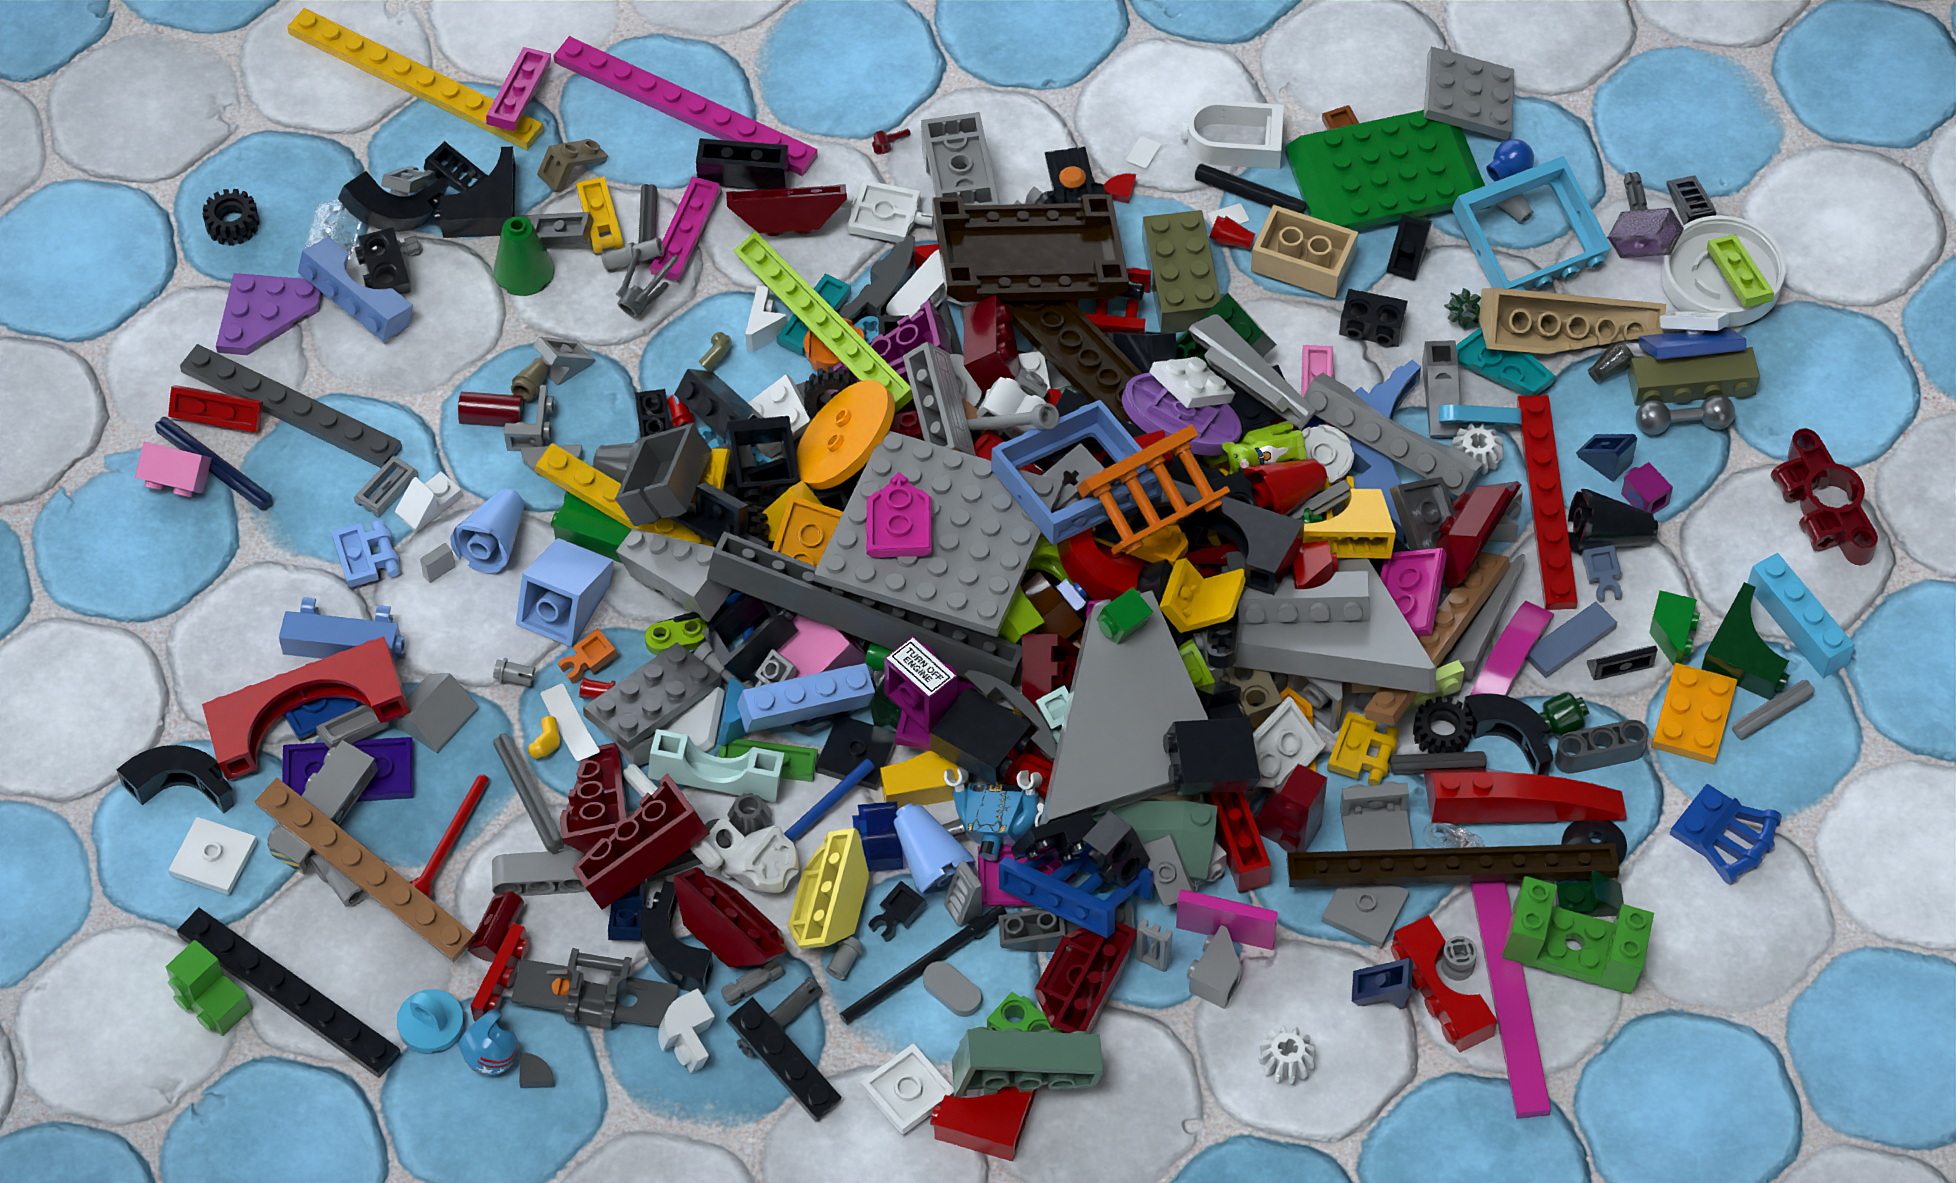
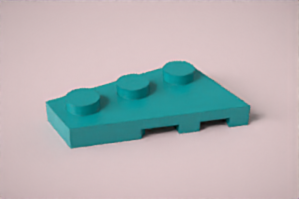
M1481 327L1456 345L1459 365L1524 396L1538 395L1555 381V375L1530 353L1487 349Z

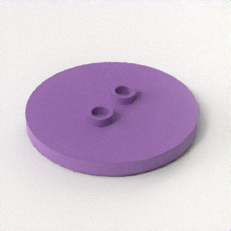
M1144 373L1131 378L1123 391L1122 404L1124 410L1131 420L1147 434L1164 429L1165 435L1168 437L1193 424L1198 433V436L1190 442L1192 446L1190 450L1193 454L1206 456L1226 454L1227 452L1222 448L1221 444L1225 442L1237 444L1241 437V422L1235 411L1228 404L1186 408L1151 373Z

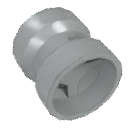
M1455 936L1446 942L1441 969L1449 979L1462 981L1472 975L1477 957V947L1474 942L1464 936Z

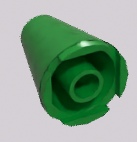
M512 217L505 221L501 231L494 264L496 283L507 289V293L512 295L528 296L537 294L542 291L541 287L547 282L549 284L552 281L554 274L553 261L532 223L524 217Z

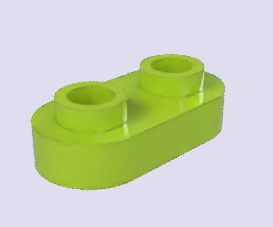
M701 618L677 623L673 620L654 623L645 632L646 648L650 653L657 656L676 642L688 651L695 650L706 641L702 632L707 628V624ZM690 628H695V629H696L695 631H692V632L687 631V629H690ZM659 634H665L662 638L656 637Z

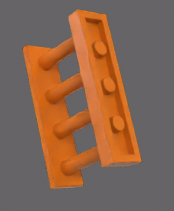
M1193 424L1090 476L1076 487L1082 498L1092 493L1095 498L1099 497L1123 540L1111 549L1114 555L1123 550L1128 555L1144 546L1142 543L1143 539L1202 508L1206 512H1210L1223 504L1221 498L1230 492L1228 486L1214 492L1190 450L1192 448L1190 442L1198 436ZM1171 452L1175 456L1179 455L1203 498L1190 506L1186 505L1163 463L1166 461L1163 456ZM1144 466H1147L1148 470H1153L1176 513L1163 520H1160L1136 477L1139 475L1137 470ZM1117 480L1127 485L1149 525L1148 528L1136 534L1132 532L1110 492L1112 489L1110 484Z

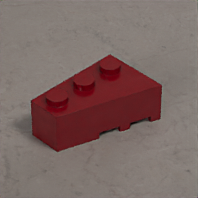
M1298 763L1284 777L1282 782L1276 785L1272 792L1262 800L1254 813L1253 818L1259 834L1279 844L1287 852H1306L1322 826L1328 777Z

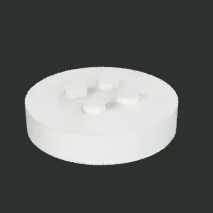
M1723 215L1707 216L1685 224L1671 237L1665 249L1661 268V280L1666 295L1680 311L1729 313V325L1726 327H1733L1754 322L1766 315L1774 307L1781 293L1786 265L1781 248L1774 238L1761 227L1737 217ZM1736 234L1774 291L1773 301L1744 308L1707 251L1708 240Z

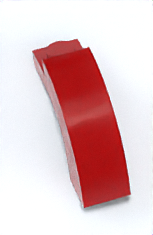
M1092 527L1057 543L1060 561L1065 572L1072 582H1077L1090 598L1094 600L1110 599L1113 601L1132 587L1137 591L1138 567L1117 563L1102 554L1093 540Z

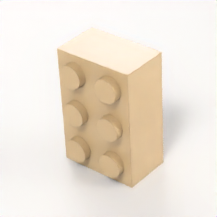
M1273 205L1252 249L1251 271L1336 298L1356 255L1358 232Z

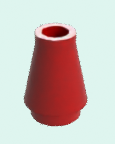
M1217 216L1209 238L1216 240V244L1241 247L1249 250L1256 233L1244 228L1228 216H1225V218Z

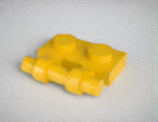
M1347 711L1328 761L1327 770L1358 779L1361 770L1364 769L1370 772L1368 783L1372 786L1380 785L1382 778L1386 777L1390 768L1388 764L1390 755L1395 753L1397 749L1399 730L1389 726L1385 734L1377 732L1378 722L1367 720L1365 716ZM1370 745L1379 749L1376 757L1367 755Z

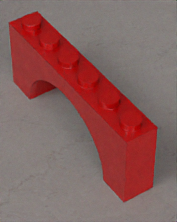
M385 637L367 641L365 644L346 651H340L330 657L308 663L303 667L278 674L268 680L246 686L241 690L203 703L202 707L216 759L226 779L231 780L258 770V750L267 731L284 714L304 703L328 697L354 699L371 708L380 724L411 713L393 653Z

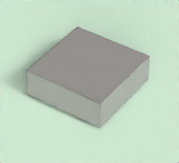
M446 543L420 558L423 577L429 583H432L455 567L452 549Z

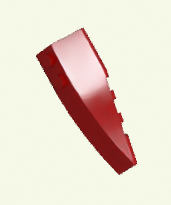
M1489 768L1424 770L1431 824L1626 820L1627 817L1622 791L1593 783L1561 777L1513 773Z

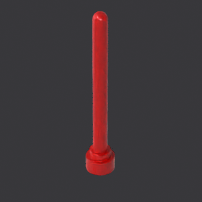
M484 774L478 775L421 876L409 882L428 898H431L433 895L432 881L489 782L488 777Z

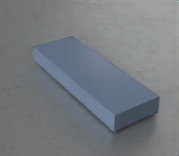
M1595 601L1537 642L1528 655L1527 660L1547 678L1617 627V621Z

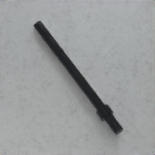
M999 904L983 916H975L966 922L964 929L839 1013L842 1021L847 1025L923 973L931 963L942 960L972 938L978 939L988 932L987 928L999 921V915L1007 914L1005 908Z

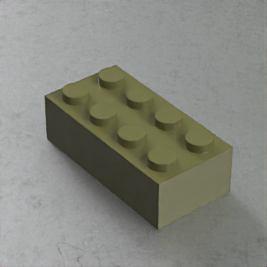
M1202 210L1144 216L1142 222V242L1148 270H1151L1150 283L1160 332H1187L1192 324L1196 323L1221 300Z

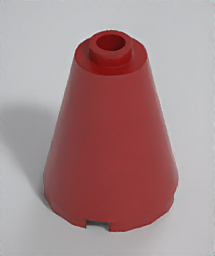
M1315 459L1255 465L1243 469L1245 477L1253 485V496L1257 506L1285 516L1322 489L1327 478L1325 467Z

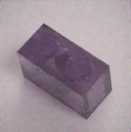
M1671 208L1625 211L1620 213L1607 238L1620 258L1671 255L1684 228Z

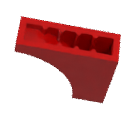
M1016 1086L1003 1087L998 1090V1094L970 1098L945 1095L941 1106L936 1105L934 1107L930 1120V1125L934 1126L935 1139L1013 1162L1038 1088L1031 1092H1019Z

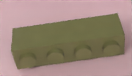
M1747 347L1742 351L1660 360L1654 356L1632 358L1628 378L1634 404L1638 406L1650 400L1662 403H1685L1692 400L1707 399L1713 395L1737 396L1741 398L1756 395L1760 375L1753 347Z

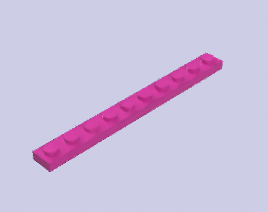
M571 36L565 40L553 55L554 63L719 139L788 145L789 171L802 177L818 157L817 149Z

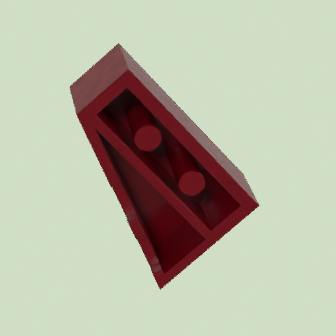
M997 295L964 309V367L985 396L986 391L991 389L1000 377L1014 380L1021 371L1012 325L1013 314L1009 306L1002 304Z

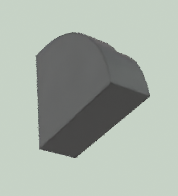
M520 1052V1088L554 1087L551 1069L540 1057Z

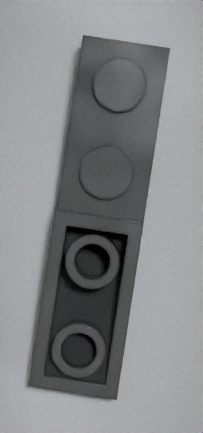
M910 234L903 242L895 244L891 252L884 259L874 263L870 270L871 285H866L851 303H846L842 306L838 313L842 318L851 320L854 325L866 316L877 318L878 316H888L886 312L887 304L911 278L914 269V236Z
M1121 903L1115 908V920L1135 929L1132 903ZM1044 909L998 916L1001 948L1013 950L1055 952L1064 935L1083 928Z

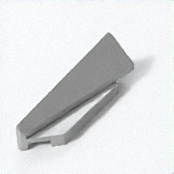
M1524 554L1519 555L1513 562H1510V568L1454 643L1451 652L1444 660L1442 666L1459 660L1464 668L1463 677L1469 680L1472 679L1479 661L1481 662L1521 574L1525 561Z

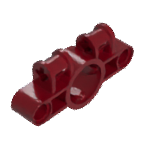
M1807 428L1795 431L1788 451L1789 461L1778 465L1772 470L1770 474L1772 480L1778 482L1784 492L1783 499L1786 502L1791 503L1800 500V507L1804 516L1800 519L1799 526L1811 538L1813 550L1823 551L1839 545L1850 563L1859 566L1868 564L1873 558L1878 535L1861 507L1865 494L1862 479L1851 468L1834 462L1815 431ZM1818 487H1838L1847 493L1849 501L1853 503L1845 504L1839 508L1826 506L1820 502L1817 496L1813 495L1812 490Z

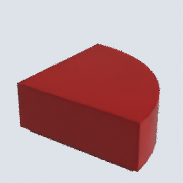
M1126 173L1110 178L1104 184L1106 194H1112L1113 200L1129 203L1136 183V174Z

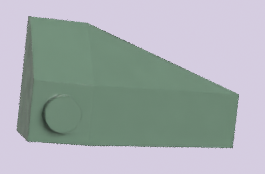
M1138 801L1109 810L1133 827L1141 843L1172 833L1190 879L1206 882L1215 837L1216 805L1190 801ZM1108 811L1093 815L1092 818L1098 823Z

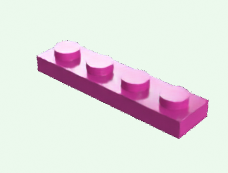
M527 47L522 48L486 115L487 125L515 131L551 63V53Z
M692 176L662 240L665 251L664 256L654 258L650 266L652 275H657L674 255H677L679 259L663 278L680 281L721 192L719 183Z

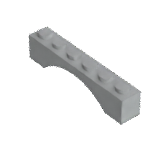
M1321 373L1312 380L1303 397L1315 409L1314 415L1427 479L1443 477L1447 490L1458 497L1463 492L1467 493L1471 489L1483 466L1482 462L1457 448L1426 438L1396 423L1368 405L1349 387L1324 373Z

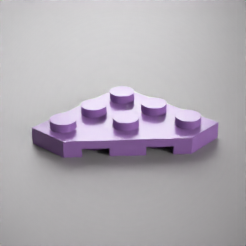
M234 273L216 342L217 353L249 355L257 350V345L270 337L272 340L293 328L294 322L304 316L309 318L319 312L323 293L305 279Z

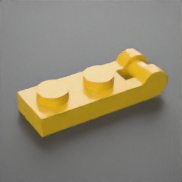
M605 176L576 182L582 211L590 212L594 219L589 234L594 254L602 253L603 249L624 248ZM610 231V236L600 237L599 233Z

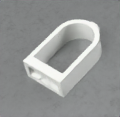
M1220 100L1208 101L1200 104L1191 112L1188 122H1182L1181 139L1187 140V146L1191 154L1206 164L1280 169L1284 105ZM1208 124L1266 127L1265 145L1212 142L1202 138L1197 131Z

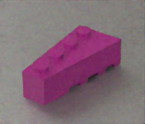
M929 300L920 305L922 310L911 318L906 315L897 322L899 326L885 336L881 333L872 339L873 342L870 346L894 371L905 367L903 355L925 342H929L949 354H953L944 320ZM842 362L833 367L834 372H837L839 367L843 368L844 375L849 371ZM834 389L829 390L832 398L840 392Z

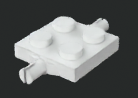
M867 180L862 181L859 192L853 199L847 198L839 207L850 210L851 216L847 225L848 233L896 243L903 242L908 237L915 223L930 227L934 223L933 214L918 212L920 191Z

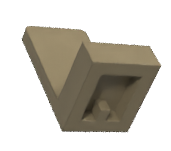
M591 139L550 145L537 175L555 192L563 191L574 166L604 162L607 160L608 155L600 148L597 142Z

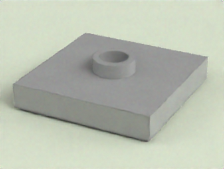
M1395 884L1338 886L1322 916L1321 922L1382 949L1409 897L1410 891Z

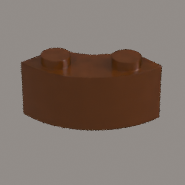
M1032 569L1023 577L1020 584L1022 591L1045 621L1037 634H1058L1067 639L1084 625L1065 599L1056 592L1038 570Z

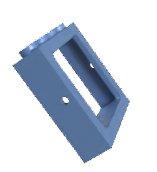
M1101 400L1084 405L1074 412L1059 417L1058 424L1052 429H1031L1021 436L1007 442H1002L992 448L991 470L1052 545L1110 519L1099 497L1095 498L1094 495L1052 513L1017 469L1087 437H1094L1116 463L1141 451L1142 448ZM1147 466L1138 469L1139 475L1136 477L1149 500L1162 494V486L1153 470H1148ZM1119 482L1111 486L1110 492L1122 513L1138 506L1125 483Z

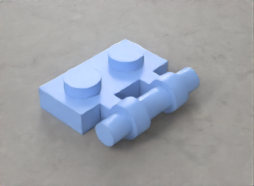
M377 520L373 522V531L366 533L362 523L331 531L348 588L379 580L376 570L379 568L386 569L389 577L399 575L398 564L400 560L397 552L392 549L391 542L393 538L390 530L385 527L384 521ZM378 546L380 553L372 555L369 547Z

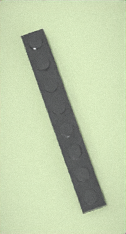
M196 344L180 364L182 373L228 395L263 401V412L380 468L393 455L396 457L402 449L400 440L199 344Z

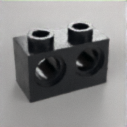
M391 227L358 236L359 247L354 249L359 265L365 264L367 274L363 275L365 287L372 289L393 288L399 294L411 292L410 281L394 228ZM375 246L385 249V252L379 256L372 255L369 251ZM382 274L393 276V280L386 284L379 282L377 279Z
M1348 288L1341 314L1339 335L1350 339L1376 342L1384 346L1398 347L1406 319L1408 300Z
M1108 811L1082 839L1089 851L1087 853L1088 858L1098 867L1096 873L1108 884L1115 882L1123 889L1150 861L1133 827L1111 811Z

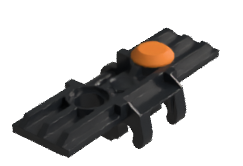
M1085 146L1044 152L1052 191L1044 192V195L1049 198L1046 204L1081 203L1082 195L1106 194L1104 185L1094 181Z

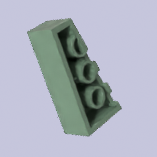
M986 1027L967 1029L952 1058L955 1097L967 1096V1090L983 1089L984 1095L998 1094V1089L1014 1086L1018 1088L1019 1092H1031L1041 1087L1042 1084H1048L1050 1090L1095 1087L1104 1072L1100 1035L1088 1034L1085 1031L1055 1033L1053 1030L1023 1032L1017 1028L1005 1031L989 1030Z

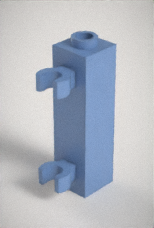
M303 597L300 612L285 611L279 634L283 655L324 659L340 651H346L383 636L393 653L395 662L398 655H403L405 637L400 635L398 623H392L393 615H389L391 606L378 605L375 621L318 615V607H315L316 598Z

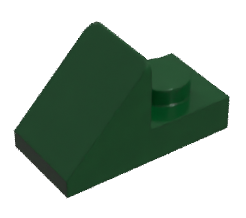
M1595 870L1591 871L1589 882L1556 883L1557 907L1591 917L1617 916L1621 905L1624 904L1621 883Z

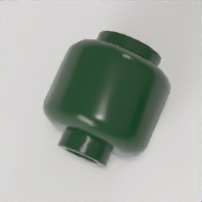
M1563 692L1545 701L1542 705L1543 711L1539 713L1550 728L1549 736L1555 735L1557 738L1569 732L1583 730L1586 727L1585 716L1590 714L1583 698L1579 697L1576 699L1570 692Z

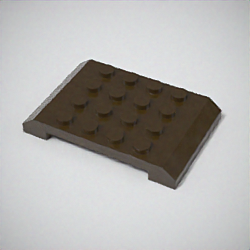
M1112 194L1082 195L1081 203L964 205L963 197H933L932 211L945 290L948 296L959 302H980L994 295H997L1000 301L1112 299L1128 290L1129 279Z

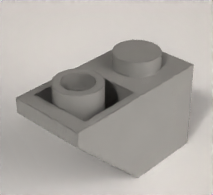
M1221 925L1215 935L1209 934L1202 949L1204 954L1200 961L1195 959L1192 962L1187 978L1190 979V993L1225 1009L1240 984L1241 965L1227 927Z

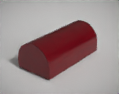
M461 391L458 402L459 424L505 427V423L516 424L521 422L524 397L521 395Z
M513 891L494 895L474 934L475 940L468 946L467 951L482 960L493 962L512 923H516L524 906L523 899Z

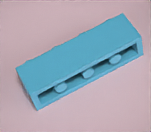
M1776 553L1753 565L1748 584L1756 587L1754 596L1819 675L1825 678L1849 665L1855 644L1780 554Z

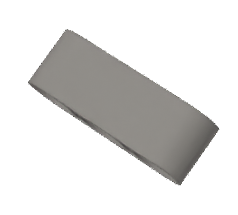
M562 850L556 854L546 851L498 855L492 860V891L495 895L513 891L519 896L567 894L584 891L586 888L572 868L586 853L579 850Z

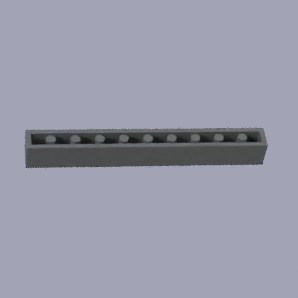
M725 531L713 551L707 579L891 650H896L914 636L920 643L929 645L938 659L944 664H950L957 672V675L966 678L964 674L968 670L991 675L1011 685L1022 657V646L814 582V572L817 567Z

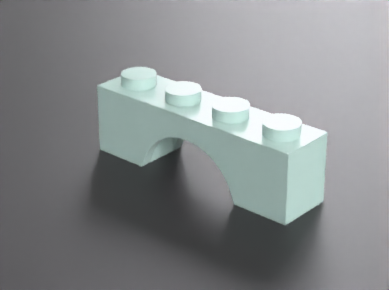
M656 729L650 751L648 778L661 780L668 773L676 784L740 796L743 793H753L754 795H759L762 800L776 802L782 776L784 753L752 747L742 756L720 758L698 749L691 741L689 735Z

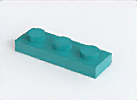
M825 273L814 287V290L837 312L851 294V285ZM793 314L777 335V343L803 356L805 354L804 338L809 329Z

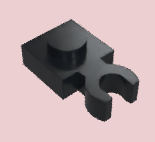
M900 881L879 904L884 913L873 917L868 926L871 931L875 932L879 926L886 925L887 928L881 936L885 942H888L894 937L895 927L898 923L907 928L924 909L927 902L917 892Z

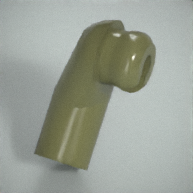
M717 332L712 336L711 343L713 346L698 361L707 371H711L732 347L730 336L725 335L723 332Z

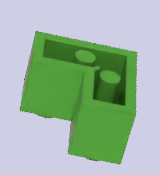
M196 940L192 941L165 966L170 979L168 984L175 993L174 1001L184 1011L187 1012L190 1009L198 1015L196 1017L197 1020L208 1031L214 1029L221 1036H224L251 1010L247 994L223 975L218 958Z

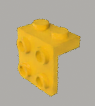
M1187 558L1176 560L1159 606L1160 610L1180 633L1226 622L1235 614L1246 581L1244 569L1204 579Z

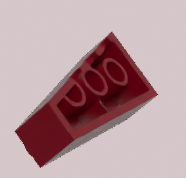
M1022 634V695L1035 706L1039 713L1036 700L1064 685L1068 693H1070L1080 648L1058 634ZM1032 726L1033 736L1037 732V730ZM1033 743L1028 754L1051 763Z
M668 773L659 781L661 786L652 795L647 793L639 801L641 806L629 818L624 816L615 825V832L608 839L602 838L572 868L601 910L711 834Z

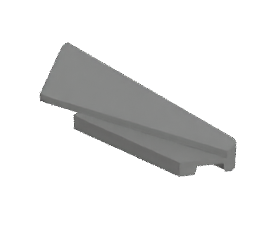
M1214 314L1190 326L1188 330L1194 341L1208 350L1204 356L1211 368L1282 418L1292 422L1299 430L1304 428L1315 414V409L1219 315Z

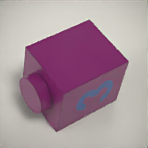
M1648 462L1640 468L1634 467L1626 473L1621 495L1632 506L1655 514L1669 505L1673 486Z

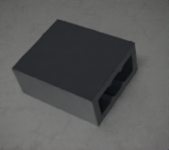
M968 687L930 732L931 751L995 787L1003 777L1008 778L1011 775L1018 758L1022 754L1026 755L1033 745L1031 740V722Z
M1250 717L1175 721L1163 736V748L1165 753H1169L1171 762L1168 769L1170 784H1174L1176 796L1252 791L1261 779Z

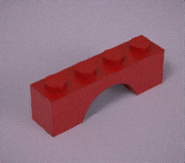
M1428 915L1394 931L1391 952L1396 961L1406 958L1413 960L1412 987L1415 990H1420L1425 998L1424 1002L1429 1014L1432 1017L1436 1016L1442 1025L1441 1029L1445 1039L1450 1044L1454 1043L1460 1053L1494 1037L1497 1019L1480 994L1467 995L1455 992L1448 988L1439 978L1435 966L1443 957L1446 941Z

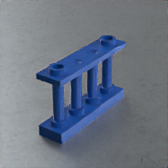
M1088 850L1080 853L1078 860L1063 864L1050 876L1037 870L1048 860L1046 855L1033 861L1027 860L1023 864L1006 856L999 862V889L1108 938L1115 932V908L1132 893L1147 900L1153 897V871L1144 867L1125 889L1112 882L1111 884L1119 888L1107 899L1102 900L1091 895L1105 881L1096 873L1098 867L1088 858ZM1077 869L1091 874L1078 888L1064 883Z

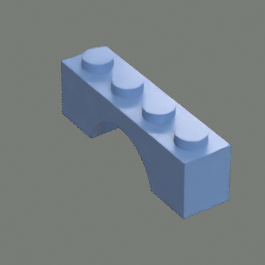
M326 237L302 250L298 273L381 341H385L409 327L413 305L393 288L372 289L352 280L346 272L349 253L332 239Z

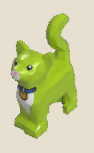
M1290 421L1250 431L1237 444L1233 442L1222 443V448L1227 452L1226 454L1215 456L1202 455V460L1208 465L1229 460L1230 471L1228 475L1249 466L1280 463L1294 458L1298 460L1308 458L1303 433L1300 430L1292 431L1293 423Z

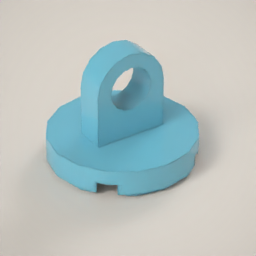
M438 989L422 990L412 994L402 1003L397 1013V1029L402 1042L411 1050L422 1054H432V1051L438 1050L442 1052L449 1049L459 1040L464 1030V1014L459 1002L450 993Z

